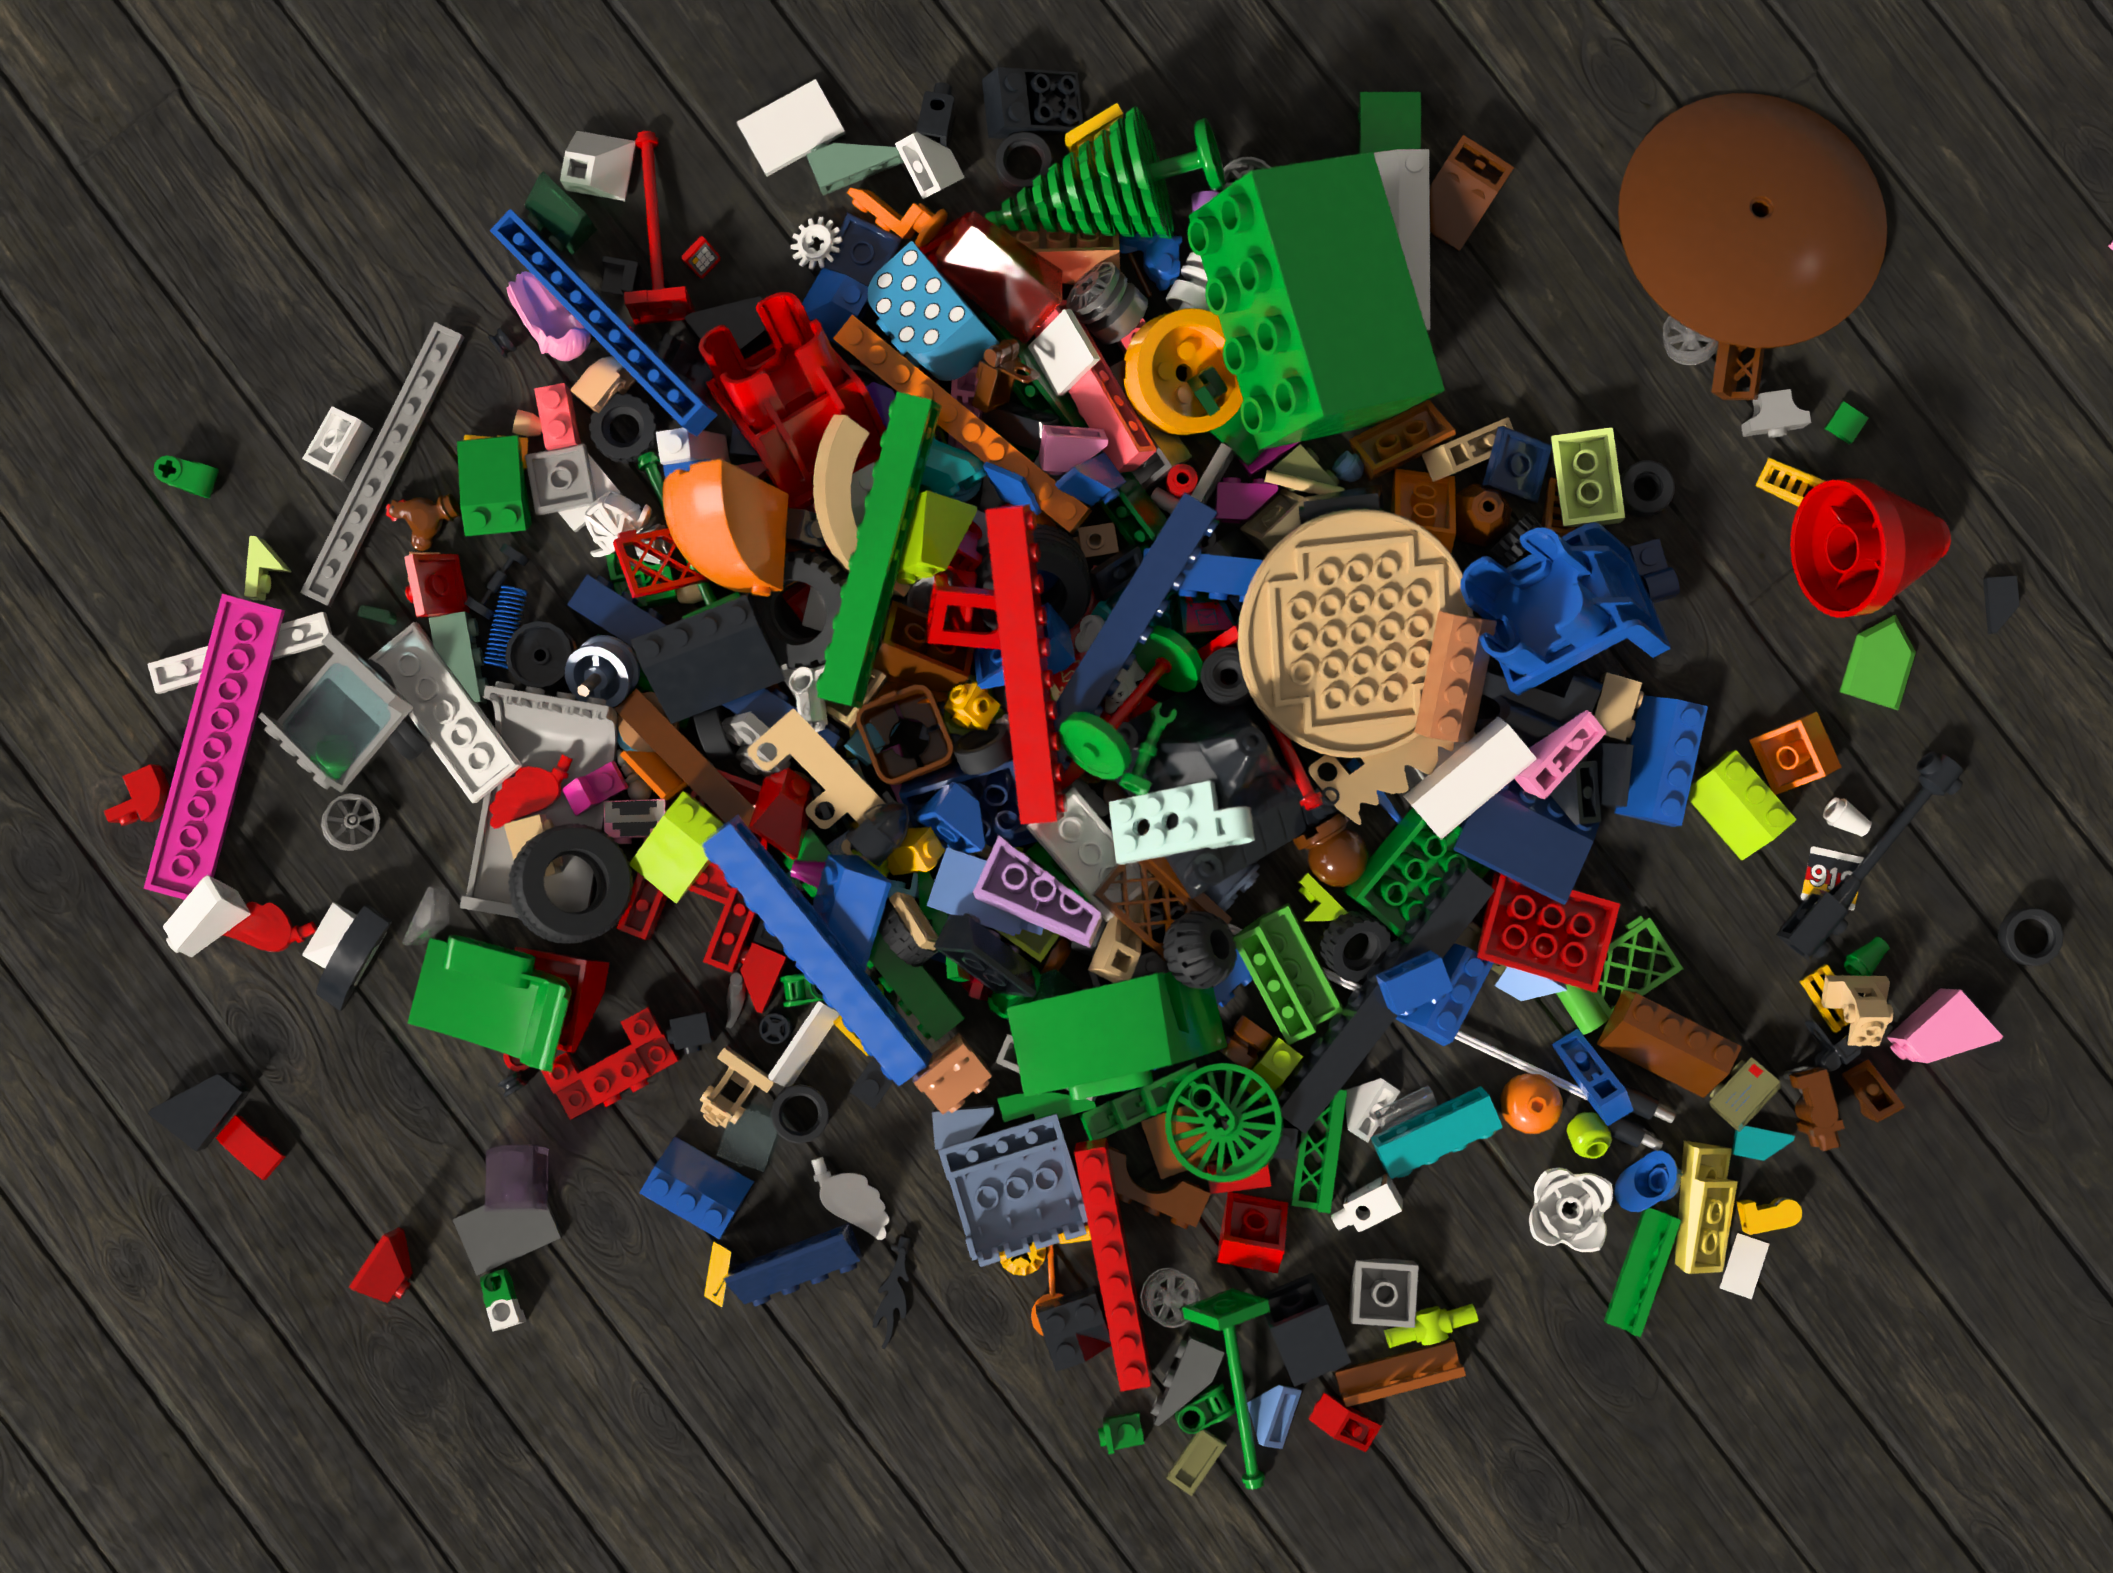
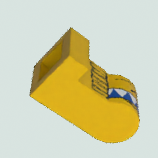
M1778 1197L1770 1204L1756 1206V1202L1749 1199L1736 1201L1742 1231L1749 1235L1794 1226L1802 1217L1800 1205L1786 1197Z

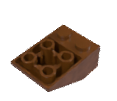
M1463 135L1429 187L1430 233L1460 252L1514 167Z

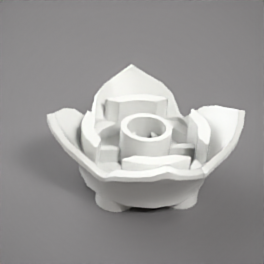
M1560 1167L1545 1170L1535 1184V1200L1529 1216L1530 1230L1533 1238L1540 1243L1550 1246L1565 1243L1572 1249L1581 1252L1600 1250L1607 1235V1226L1603 1214L1611 1206L1613 1200L1612 1183L1592 1173L1573 1174L1569 1170ZM1565 1202H1574L1575 1204L1572 1207L1574 1212L1571 1215L1566 1212L1562 1213Z

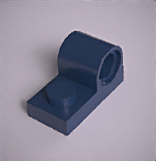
M1660 539L1628 548L1653 604L1674 598L1679 594L1680 588L1677 575L1672 567L1667 566Z

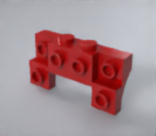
M649 1007L620 1022L632 1043L631 1045L581 1072L569 1052H565L555 1058L552 1072L541 1070L551 1091L558 1096L570 1120L601 1103H604L605 1107L616 1103L622 1099L621 1092L631 1088L633 1093L649 1084L647 1078L681 1060L673 1044H669L667 1036Z

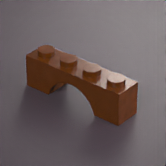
M1108 1146L1119 1200L1128 1204L1135 1200L1144 1204L1142 1209L1152 1215L1159 1217L1162 1212L1171 1216L1170 1222L1179 1227L1187 1229L1191 1225L1196 1228L1211 1193L1209 1190L1182 1178L1164 1190L1154 1191L1142 1188L1131 1179L1127 1172L1126 1154Z

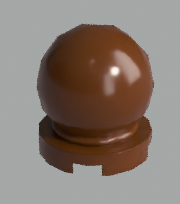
M1340 810L1334 817L1295 838L1293 842L1298 850L1303 848L1309 849L1308 863L1311 872L1321 882L1330 886L1345 887L1355 883L1362 876L1367 867L1369 853L1361 836L1357 832L1346 828V823L1351 819Z

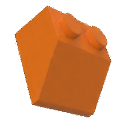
M1817 712L1750 739L1771 790L1775 795L1825 777L1842 768Z

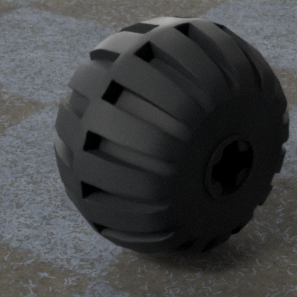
M1204 911L1189 912L1176 919L1168 928L1163 942V948H1165L1163 951L1164 959L1167 960L1166 965L1169 971H1172L1175 979L1186 986L1197 989L1211 988L1224 981L1233 971L1237 958V952L1235 951L1237 949L1236 942L1233 940L1234 936L1231 929H1228V925L1220 917Z

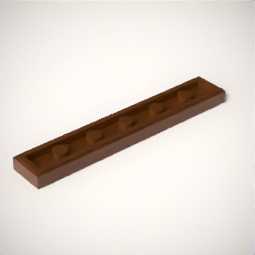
M637 688L615 708L616 712L725 823L738 814L746 826L749 827L755 808Z

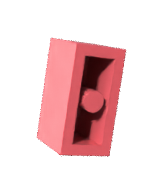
M565 383L534 388L545 448L553 450L580 445L581 441L573 398L569 387Z

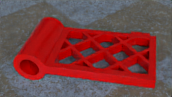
M668 528L637 534L636 529L620 532L617 534L618 539L613 541L632 598L711 581L704 575L690 569L691 564L689 562L685 566L670 558L677 546ZM663 539L672 544L667 555L651 547L654 540ZM634 545L643 550L644 552L639 561L627 556L624 546ZM647 553L663 561L658 572L642 564ZM666 564L682 572L678 580L672 581L661 575ZM638 570L654 578L650 586L638 588L634 577Z

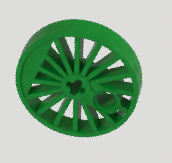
M1212 1064L1192 1072L1177 1086L1166 1110V1136L1173 1154L1188 1171L1209 1181L1234 1182L1258 1173L1276 1154L1283 1135V1113L1279 1100L1272 1088L1252 1070L1235 1064ZM1226 1072L1224 1099L1220 1095L1214 1073ZM1234 1072L1246 1075L1231 1102ZM1207 1076L1210 1086L1197 1084L1196 1082ZM1254 1079L1262 1088L1240 1105ZM1192 1087L1188 1099L1184 1098L1185 1093ZM1204 1091H1209L1212 1097L1211 1102L1208 1106L1201 1107L1198 1102L1199 1095ZM1268 1094L1272 1105L1244 1113L1264 1095ZM1182 1103L1193 1109L1199 1117L1177 1115L1179 1104ZM1268 1113H1275V1125L1244 1122ZM1222 1116L1227 1119L1230 1118L1227 1121L1228 1129L1219 1128L1222 1124L1219 1119ZM1176 1121L1205 1124V1126L1176 1134ZM1243 1128L1269 1130L1272 1132L1261 1140L1246 1132ZM1207 1133L1183 1153L1178 1141ZM1239 1135L1257 1145L1250 1150ZM1211 1141L1198 1167H1196L1189 1161V1158ZM1235 1142L1245 1153V1155H1243L1240 1159L1237 1153ZM1219 1144L1216 1175H1211L1204 1171ZM1228 1145L1233 1165L1224 1171Z

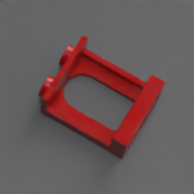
M935 574L926 623L928 643L1001 650L998 618L995 630L991 632L943 629L947 605L988 608L997 611L994 590L949 586L947 575Z

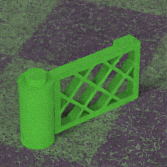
M1638 916L1625 925L1628 930L1627 932L1610 942L1604 963L1602 980L1599 982L1600 991L1597 990V993L1565 984L1567 990L1556 993L1583 1035L1592 1032L1607 1022L1615 1006L1610 1008L1604 1000L1606 987L1621 990V993L1623 990H1627L1643 996L1683 969L1650 917L1644 920L1642 916ZM1644 928H1647L1653 937L1651 949L1636 946L1638 932ZM1629 938H1631L1630 944L1623 943ZM1657 944L1660 947L1661 951L1656 950ZM1617 946L1629 948L1626 965L1611 962L1613 949ZM1635 950L1650 953L1647 970L1632 967ZM1655 954L1665 956L1672 968L1664 973L1652 971ZM1610 966L1625 969L1622 986L1607 983ZM1631 971L1646 974L1644 986L1639 990L1628 988ZM1652 975L1658 976L1657 978L1651 981Z

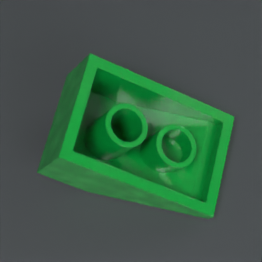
M519 435L457 441L460 507L465 536L526 531L532 525Z

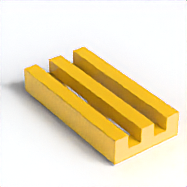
M1824 964L1800 980V983L1832 1032L1836 1033L1843 1026L1850 1024L1845 1022L1843 1009L1833 1008L1840 1018L1836 1022L1829 1010L1823 1007L1822 999L1810 983L1815 980L1823 992L1824 980L1820 975L1835 976L1830 967Z

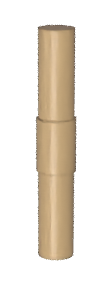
M1267 470L1264 480L1267 483L1318 495L1344 491L1342 487Z

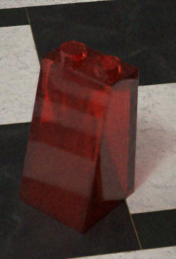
M975 211L967 219L963 218L960 220L954 230V236L949 241H943L937 250V270L1025 344L1062 302V270Z

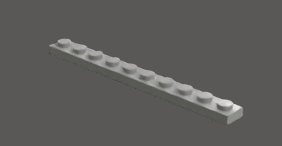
M436 322L434 323L300 593L329 607L332 606L465 338L463 335Z

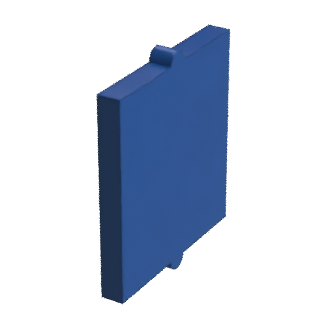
M987 461L985 462L983 467L990 479L989 482L995 488L1000 500L1014 506L1030 504L1031 511H1034L1037 516L1042 512L1035 499V494L1031 491L1025 477Z

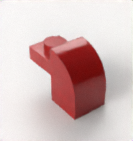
M150 764L122 776L132 799L104 811L108 822L120 823L121 826L139 820L138 815L140 820L144 822L157 820L164 813L170 791L162 767Z

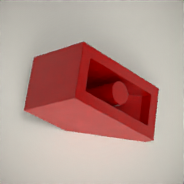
M752 942L751 947L745 946L740 956L739 963L743 964L740 972L756 1011L765 1013L789 957L767 946Z
M1326 1393L1317 1401L1309 1417L1311 1422L1334 1439L1364 1452H1367L1382 1426L1353 1407H1346L1340 1399Z

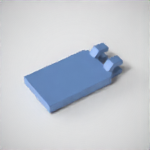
M946 847L926 906L951 915L969 913L977 917L981 921V925L1015 936V933L1020 935L1022 929L1042 935L1044 928L977 900L973 891L987 861Z

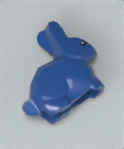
M1155 229L1153 238L1141 237L1139 233H1135L1134 237H1124L1120 234V253L1128 254L1141 250L1143 252V270L1148 278L1156 283L1159 291H1165L1171 284H1174L1180 275L1179 247L1182 242V236H1173L1172 239L1160 238Z

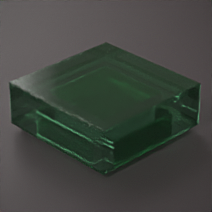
M362 605L359 608L358 616L361 618L392 626L396 624L397 615L391 611Z

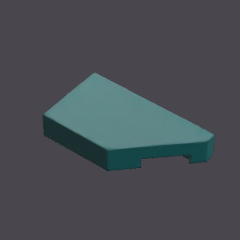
M1745 1126L1740 1132L1735 1129L1731 1154L1764 1161L1794 1141L1795 1136Z

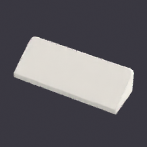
M824 1001L817 1002L768 1075V1079L786 1088L794 1084L833 1026V1021L839 1017L836 1009L830 1008Z

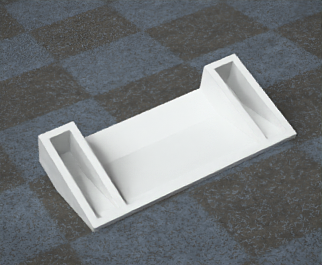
M1398 149L1375 152L1374 156L1427 333H1429V149Z

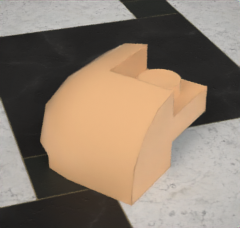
M610 356L601 358L589 366L570 391L579 397L591 410L600 413L616 392L624 395L636 379L614 357Z

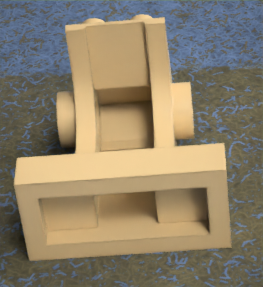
M1825 975L1821 1003L1824 1008H1844L1845 1022L1850 1023L1848 1045L1879 1046L1888 1023H1891L1893 1020V1008L1891 1004H1887L1890 985L1887 976ZM1858 993H1864V997H1859Z
M728 1046L724 1047L717 1057L729 1066L727 1072L716 1088L710 1085L700 1098V1101L703 1102L700 1110L704 1113L703 1117L712 1125L718 1127L720 1124L724 1128L730 1122L735 1125L745 1112V1109L741 1106L755 1086L768 1093L776 1084L768 1079L767 1073ZM730 1079L744 1088V1091L735 1103L721 1094Z

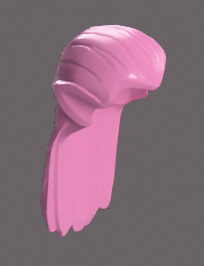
M527 271L521 272V274L516 275L515 282H509L510 286L506 289L510 302L531 335L539 343L542 354L549 353L557 360L566 362L579 357L587 350L591 342V333L532 273Z

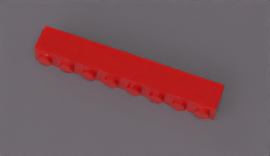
M1107 1138L1076 1143L1074 1154L1120 1392L1151 1387L1152 1371Z

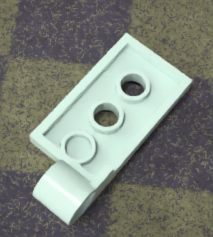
M1212 781L1109 802L1116 863L1121 865L1206 847L1214 849L1229 845L1245 844L1255 840L1250 808L1234 807L1218 811L1215 783ZM1176 813L1179 817V823L1176 828L1169 830L1166 820L1170 814ZM1147 819L1150 823V829L1147 834L1140 836L1137 830L1140 821Z

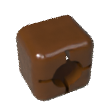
M916 684L899 691H892L880 696V699L862 706V709L858 710L856 715L857 727L876 774L885 783L901 785L945 767L954 760L953 739L936 697L924 685ZM923 699L930 700V703L917 704ZM898 704L905 720H918L927 729L938 724L941 727L928 733V746L919 755L923 765L921 768L918 767L914 757H901L893 748L880 753L876 751V749L891 744L892 730L900 723L894 705ZM868 723L873 724L885 742L884 746L874 747L866 728Z

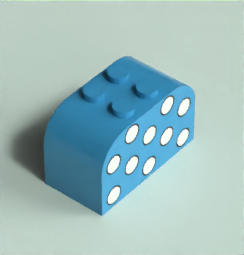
M910 241L873 276L868 287L867 296L871 308L880 318L876 323L886 335H890L892 338L891 342L903 355L905 354L913 365L917 368L922 365L934 378L941 381H952L964 376L984 358L985 350L994 344H999V341L913 241Z

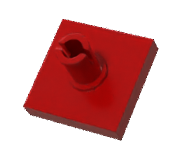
M411 554L404 557L410 583L406 587L405 595L411 603H414L416 617L442 616L464 611L470 613L469 607L464 604L467 595L458 554Z

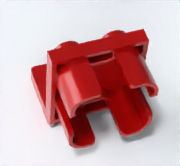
M780 292L764 298L756 305V311L772 341L771 345L744 359L731 331L726 325L721 324L702 337L699 342V351L713 376V379L706 382L713 398L756 450L774 486L789 494L788 508L805 509L814 504L813 478L816 457L825 430L833 415H846L870 433L860 449L853 474L873 462L876 463L880 459L882 451L881 437L886 428L864 383L831 347L820 322L817 319L810 322L802 303L794 294Z

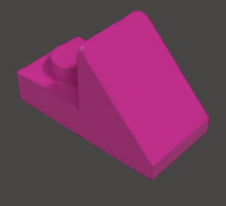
M611 761L586 776L574 779L562 791L575 816H579L628 789L629 786L616 762Z

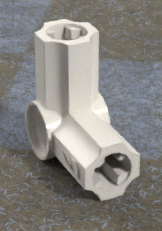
M825 664L811 670L807 667H800L791 674L789 679L790 689L796 693L798 713L816 732L824 730L828 724L825 699L817 697L818 691L816 687L818 677L823 673Z

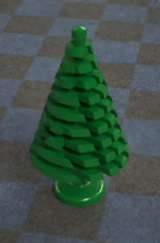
M1135 106L1127 111L1125 122L1119 117L1111 123L1109 127L1110 135L1105 129H1102L1095 134L1094 146L1088 140L1079 146V155L1077 157L1073 151L1066 155L1063 159V169L1062 167L1060 168L1058 163L1048 168V182L1044 175L1041 174L1032 180L1034 186L1032 187L1033 196L1028 186H1026L1017 193V206L1014 199L1012 200V197H1009L1002 202V210L986 213V226L990 230H995L1003 225H1007L1010 231H1021V220H1023L1028 231L1038 232L1040 231L1041 220L1047 232L1059 233L1057 223L1060 222L1065 233L1077 234L1080 226L1086 235H1096L1098 226L1101 233L1105 236L1116 235L1117 228L1124 237H1134L1137 230L1141 237L1153 238L1155 229L1160 238L1172 239L1174 224L1166 178L1203 168L1209 186L1214 192H1221L1226 189L1221 156L1210 123L1207 118L1199 119L1195 123L1194 130L1197 150L1160 161L1159 156L1157 157L1155 143L1150 129L1148 130L1147 122L1140 109Z

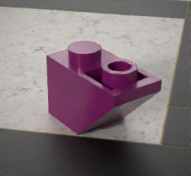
M1223 478V482H1217L1215 511L1218 512V515L1215 519L1219 520V523L1245 524L1276 495L1278 485L1264 482L1265 479H1253V483H1241L1240 478Z

